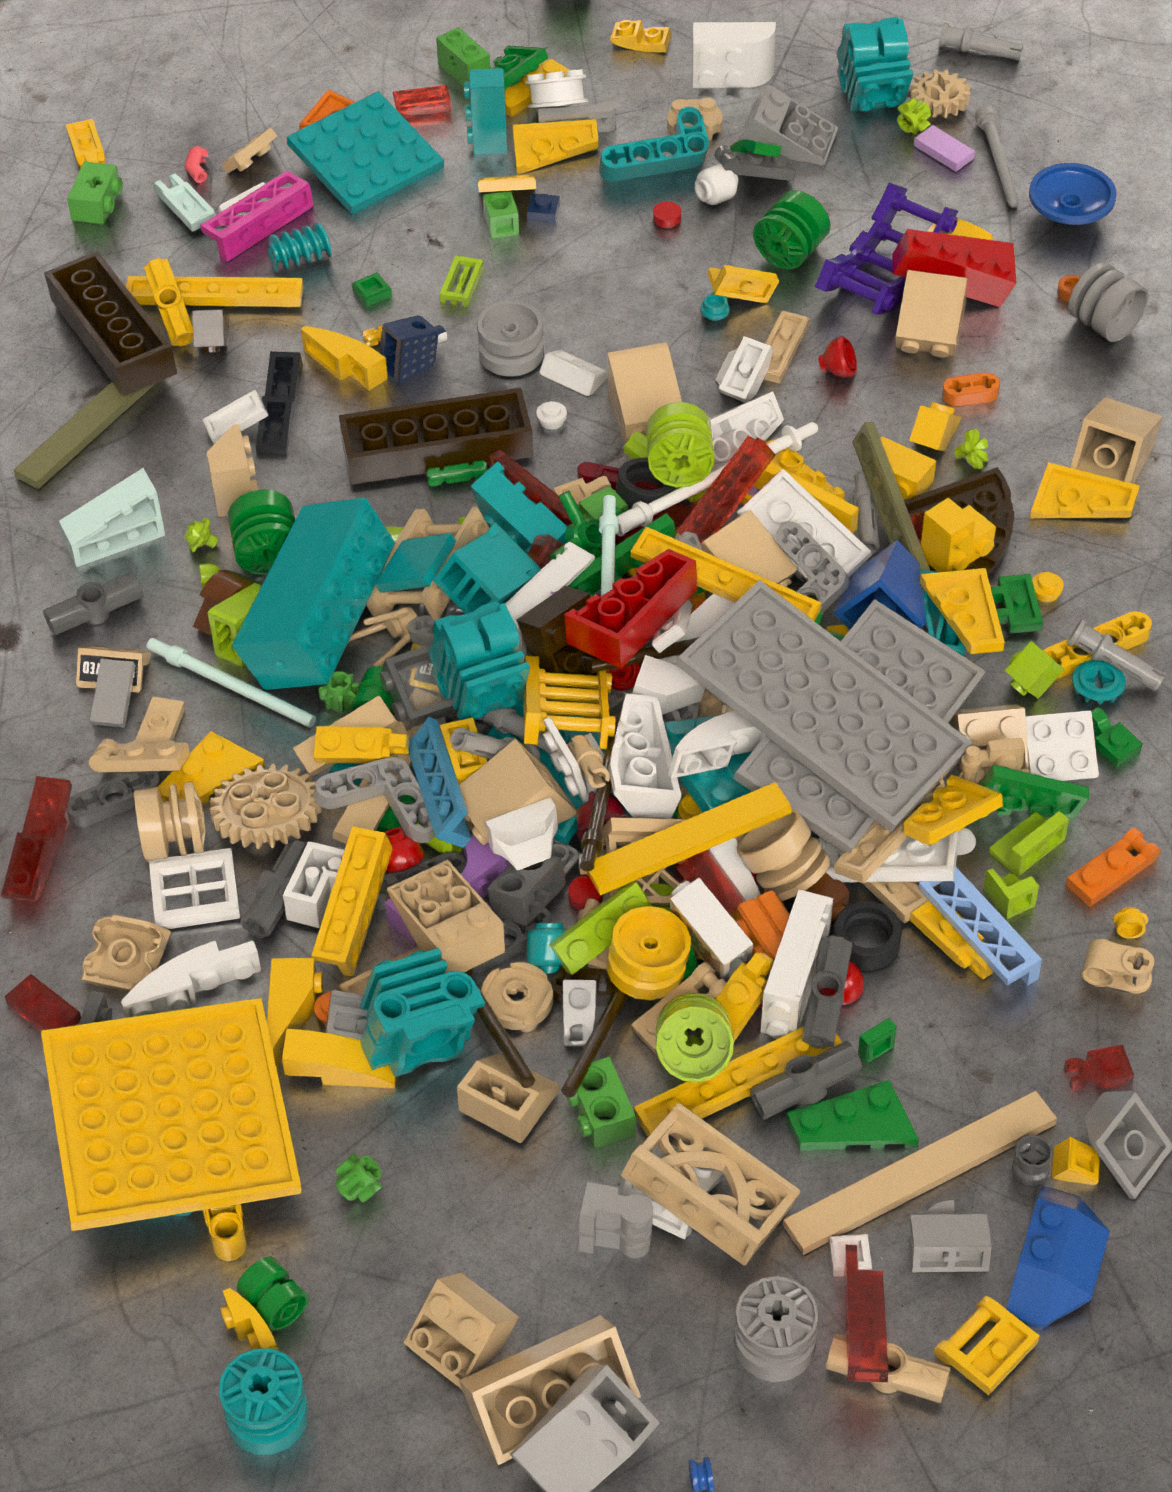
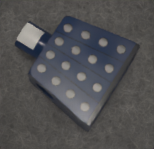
M418 315L382 324L380 354L386 357L387 377L398 386L433 366L436 362L437 345L447 341L446 330L441 325L434 327L426 319Z

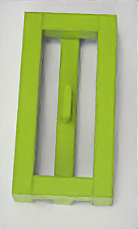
M455 255L439 293L440 303H446L447 300H451L452 305H457L458 301H460L462 306H469L484 269L482 259ZM461 265H465L455 291L450 292ZM472 267H474V269H473V271H472V274H471V276H470V279H469V281H468V284H467V286H466V289H465L464 293H462V291H463V289H464V286H465V284H466V282H467V279H468V277H469V274H470V272H471V269H472Z

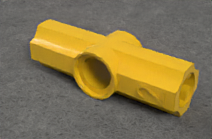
M153 259L144 266V271L172 346L180 347L191 344L194 340L193 326L168 259ZM175 300L174 303L165 305L167 301Z

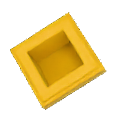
M1072 1137L1065 1139L1054 1147L1052 1178L1082 1184H1098L1100 1156L1093 1147Z

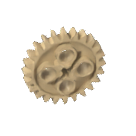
M272 763L268 770H264L261 764L257 766V771L255 772L244 768L245 775L243 776L233 773V782L223 780V789H215V798L210 799V813L215 831L220 830L222 838L230 837L231 844L241 840L243 848H246L251 842L255 843L256 849H260L262 844L268 842L271 848H274L275 841L278 840L286 845L288 844L289 836L297 839L301 838L299 830L310 831V823L318 822L317 814L322 812L321 806L314 800L316 781H311L309 773L301 775L300 768L290 772L289 765L276 770L275 763Z

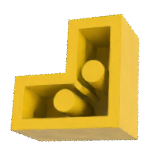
M945 499L924 513L921 547L927 563L937 572L964 570L971 562L991 552L994 547L996 526L970 505L962 509L951 499Z

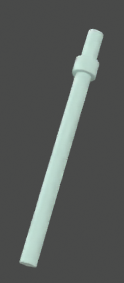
M612 495L603 497V515L599 518V532L602 534L601 596L612 590V584L614 583L615 534L619 530V519L616 516V498Z
M151 638L147 643L148 650L165 657L166 662L178 668L183 666L308 728H311L316 721V716L188 655L187 650L177 645L170 646L155 638Z

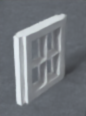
M231 848L149 861L156 925L165 929H174L240 918ZM222 868L223 881L197 884L196 872ZM189 873L190 886L164 889L163 877ZM225 890V902L200 905L199 892ZM186 894L192 895V907L173 910L166 909L165 898Z

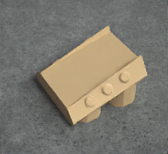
M114 914L99 919L94 924L92 931L93 938L96 941L91 953L84 959L82 966L83 974L80 980L93 985L130 992L140 981L158 968L171 931L148 921Z

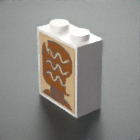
M697 878L692 883L685 881L672 892L670 912L677 915L687 926L691 936V945L701 958L715 969L714 974L718 979H724L727 982L742 962L751 960L753 943L700 878Z

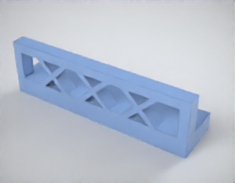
M957 867L955 868L954 881L919 882L918 889L1007 986L1019 978L1027 986L1039 979L1042 962L1040 956ZM940 884L939 890L944 895L938 894L933 887ZM955 908H957L958 911H959L966 919L960 918V917L955 913ZM979 932L988 943H983L977 937V933ZM1000 956L1012 968L1011 971H1008L999 961Z

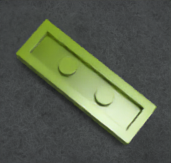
M633 881L614 893L548 945L559 958L566 972L573 975L610 946L613 927L620 916L631 909L644 906L652 907L638 883Z

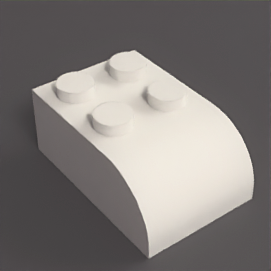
M694 22L693 88H749L768 82L774 74L776 22Z

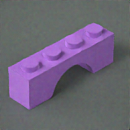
M472 835L471 840L464 847L466 867L461 875L478 895L484 898L488 894L487 888L492 881L511 863L503 856L494 854L489 843L484 846ZM390 898L385 902L387 923L414 947H417L414 938Z

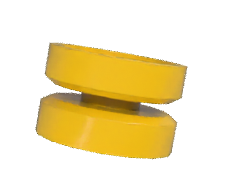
M644 906L634 908L620 916L613 927L611 944L607 955L606 969L611 982L621 992L636 999L654 1000L667 996L679 986L684 977L691 946V936L687 926L677 915L658 907Z

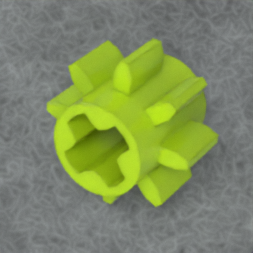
M912 98L898 107L901 114L897 117V122L903 131L907 133L912 132L913 135H916L931 125L927 120L932 116L931 110L924 101H916L915 98Z

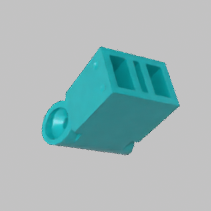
M494 522L486 533L455 551L433 581L465 614H468L487 603L498 601L499 604L506 603L542 569Z

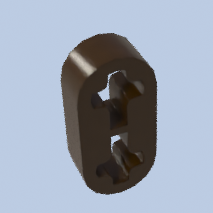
M561 969L551 978L553 999L562 1005L563 980H597L596 1006L607 1005L617 988L611 982L606 969H579L573 975L567 973L565 969ZM599 984H607L606 991H599Z

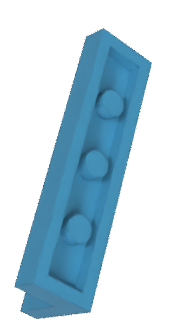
M428 717L409 740V756L435 837L464 848L471 840L470 832L464 819L468 811L438 721Z

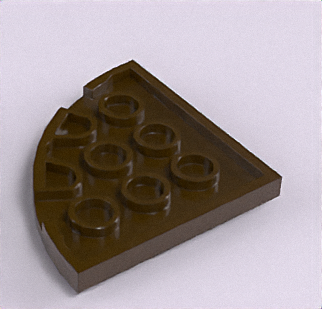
M998 467L904 500L920 545L924 513L949 498L962 509L970 505L996 526L994 547L991 552L984 557L977 558L964 570L986 568L988 576L1004 557L1012 536L1014 511L1010 488ZM928 564V566H929V568H930V571H935V572H937L933 567H931V566Z

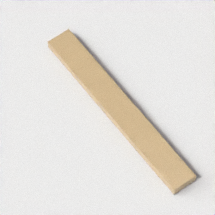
M1034 1091L783 1219V1227L802 1255H805L828 1243L830 1236H842L1016 1146L1021 1138L1027 1135H1037L1055 1126L1057 1117L1038 1092Z

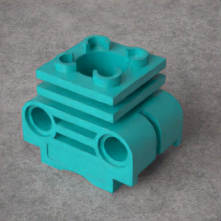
M884 18L881 21L870 24L859 22L844 24L841 44L836 54L839 63L837 74L843 94H848V102H851V112H867L880 107L894 108L905 102L913 71L912 69L909 70L911 63L910 60H907L909 42L903 18Z
M498 601L481 605L471 613L458 616L450 615L434 621L433 642L429 647L428 653L433 664L432 676L445 700L453 698L452 706L454 710L459 709L457 715L459 720L472 717L473 719H479L490 711L499 708L509 709L522 701L530 666L528 662L523 663L525 657L523 652H518L519 634L505 603L499 604Z
M439 948L430 951L418 950L406 958L395 961L384 960L372 968L360 1003L362 1010H368L366 1014L368 1021L362 1035L361 1046L372 1070L389 1065L394 1077L410 1073L425 1063L449 1061L460 1057L464 1048V1042L471 1039L469 1030L472 1029L475 1021L473 1014L476 1013L477 1008L484 1007L485 1001L474 980L469 975L460 971L445 973L448 965L445 960L439 961L441 957Z

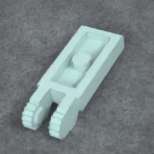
M176 173L169 176L172 187L170 189L161 180L153 184L158 197L165 202L192 232L201 228V224L216 216L214 209L187 181L184 182Z

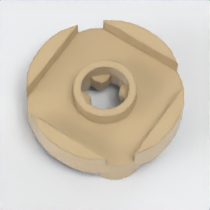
M676 99L672 102V108L667 114V129L671 135L675 133L677 115L684 107H694L701 112L709 141L712 140L713 134L717 133V131L719 134L722 131L723 115L716 106L714 99ZM684 123L685 126H688V127H692V126H693V125L690 124V123Z
M510 963V968H504L499 971L498 967L489 973L481 988V992L505 1029L531 1032L536 1029L538 1023L548 1016L553 1006V990L547 980V975L543 970L529 963ZM518 991L523 992L524 999L520 1001L511 1000V997L508 996L509 994L516 995Z

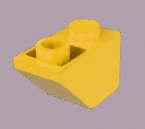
M931 402L930 407L920 405L909 441L945 451L962 417L954 415L955 408Z

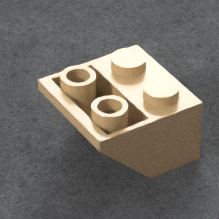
M239 424L232 425L207 451L218 518L228 516L227 513L231 504L238 497L250 491L258 490L256 479L250 480V477L256 476L253 457L246 458L247 454H251L248 435L242 436Z
M1013 704L961 709L955 713L951 720V726L972 741V745L977 746L980 750H987L988 741L1022 737L1025 750L1021 771L1030 773L1024 707ZM960 760L957 764H958L959 772H960V774H961V773L963 772V770H962V768H961V760Z
M497 1053L477 1060L457 1086L458 1106L460 1112L522 1144L561 1088L559 1084L532 1070L530 1071L535 1078V1083L529 1088H523L505 1057Z
M460 1272L436 1280L404 1344L462 1389L459 1380L484 1369L502 1350L519 1316Z

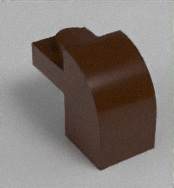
M218 571L207 581L199 595L205 599L193 627L212 636L207 612L215 605L253 583L262 584L234 571Z

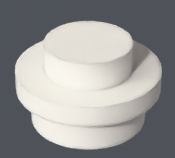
M545 402L537 408L536 417L542 427L553 430L563 425L567 418V410L561 403Z

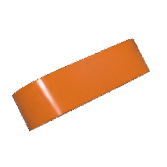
M991 373L954 376L945 380L942 399L951 406L992 402L999 395L1000 380Z

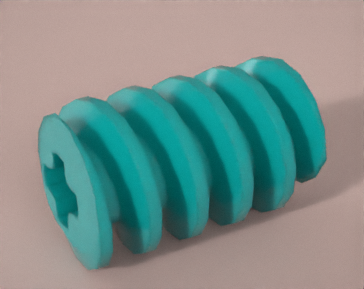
M314 223L312 229L307 225L303 226L301 232L294 228L291 230L290 235L286 231H282L279 238L275 234L269 236L267 245L268 255L275 272L278 271L279 262L283 264L285 269H289L290 259L294 261L296 266H300V257L302 256L307 263H311V254L313 253L319 261L322 260V251H326L330 258L332 256L329 237L320 223Z

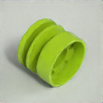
M686 402L669 403L658 408L650 416L646 425L650 471L657 480L673 487H690L701 482L710 474L714 465L711 421L707 414L696 405Z
M687 993L677 996L667 1003L659 1014L656 1024V1050L660 1063L665 1069L682 1081L699 1083L713 1079L726 1068L733 1055L734 1038L728 1012L719 1001L706 994ZM698 1027L700 1028L701 1037L693 1035L691 1038H688V1028L693 1031Z

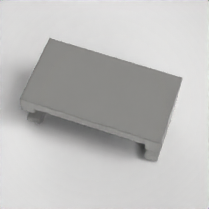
M987 1214L910 1215L911 1236H909L912 1272H989L992 1244Z

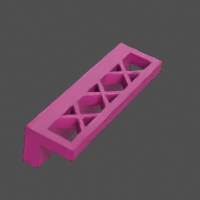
M287 170L201 224L202 233L217 241L220 258L228 262L314 207L310 184ZM287 182L292 184L289 188H279ZM262 198H271L268 201L257 202ZM251 211L246 215L236 216L240 212ZM229 225L221 231L215 229L218 226Z

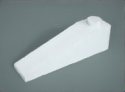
M626 693L608 767L613 793L633 818L671 819L682 795L678 779H671L668 776L672 754L658 697Z

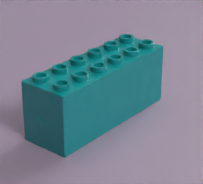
M366 497L302 506L232 643L234 650L264 690L329 683L375 587V583L395 545L391 534L387 531Z

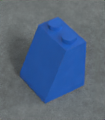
M896 540L850 576L848 589L841 595L834 614L850 630L875 599L915 626L922 628L926 624L923 590L920 584L919 562Z

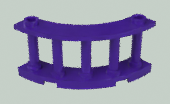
M889 182L872 215V220L875 222L868 233L862 230L856 240L850 245L849 251L851 253L847 256L841 253L835 258L825 260L815 287L825 292L841 287L874 302L875 305L871 313L880 315L890 312L902 302L906 278L900 276L892 283H888L860 269L864 264L872 263L893 273L892 259L876 253L875 249L881 240H889L898 244L903 237V233L892 229L891 226L897 211L903 210L936 224L933 231L935 233L952 234L958 223V218L956 217L958 210L945 207L942 214L908 200L905 195L907 188Z

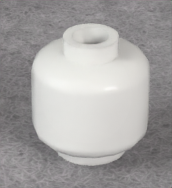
M721 164L703 169L698 173L695 181V192L698 198L709 205H717L730 200L737 191V174H734L732 171H725Z

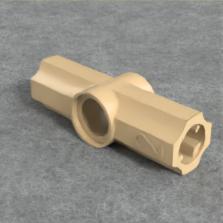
M836 1334L833 1338L826 1364V1369L871 1382V1385L882 1393L901 1391L941 1403L944 1397L951 1369L950 1367L906 1355L905 1351L896 1344L885 1343L876 1346ZM891 1365L895 1367L896 1371L886 1372L880 1366Z

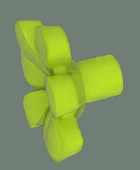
M971 429L964 434L965 442L961 443V446L955 447V456L958 459L966 457L967 462L974 469H982V462H988L989 460L988 454L983 451V449L988 447V441L986 438L980 439L978 429Z

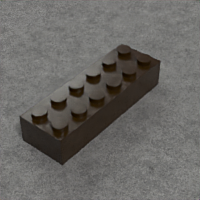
M98 251L44 272L52 302L122 396L178 374L171 344Z
M521 388L339 415L341 440L350 485L427 473V469L439 467L441 470L444 469V466L468 462L469 465H473V461L484 460L486 464L496 463L497 461L502 462L534 457L532 427Z

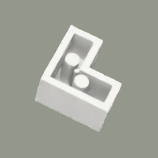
M308 841L283 894L287 920L320 928L344 850Z

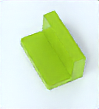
M1058 811L1046 820L1039 813L1035 812L990 847L989 854L1019 877L1066 840L1069 818Z

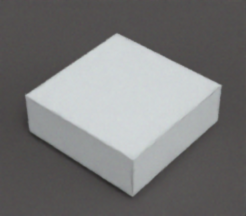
M868 1234L829 1236L833 1277L871 1275L872 1264Z

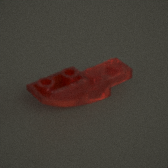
M36 776L22 833L17 832L1 892L2 898L37 902L53 870L67 826L65 813L72 790L70 780Z

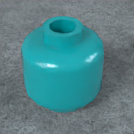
M535 923V929H531L527 933V962L539 966L544 973H556L560 970V966H562L561 961L548 944L568 930L563 928V923Z

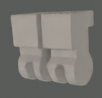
M587 1182L579 1215L578 1251L593 1254L595 1246L619 1249L621 1253L630 1258L644 1256L651 1247L652 1202L641 1194L623 1196L619 1195V1188Z

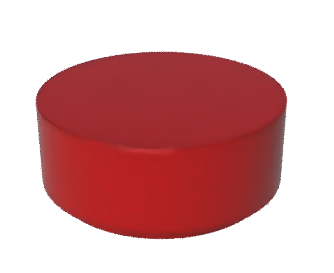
M665 201L658 203L653 208V221L657 226L673 228L681 222L682 210L678 204Z
M580 876L574 879L568 887L569 902L577 910L584 909L587 899H595L600 904L603 901V895L598 893L589 876Z

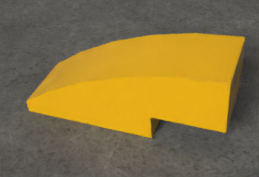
M310 326L301 328L303 350L340 381L348 376H352L366 389L371 390L388 379L386 357L373 348L337 332Z
M286 1030L282 1055L285 1075L321 1077L322 1085L395 1088L396 1077H394L390 1066L387 1065L372 1070L362 1050L361 1040L310 1030Z

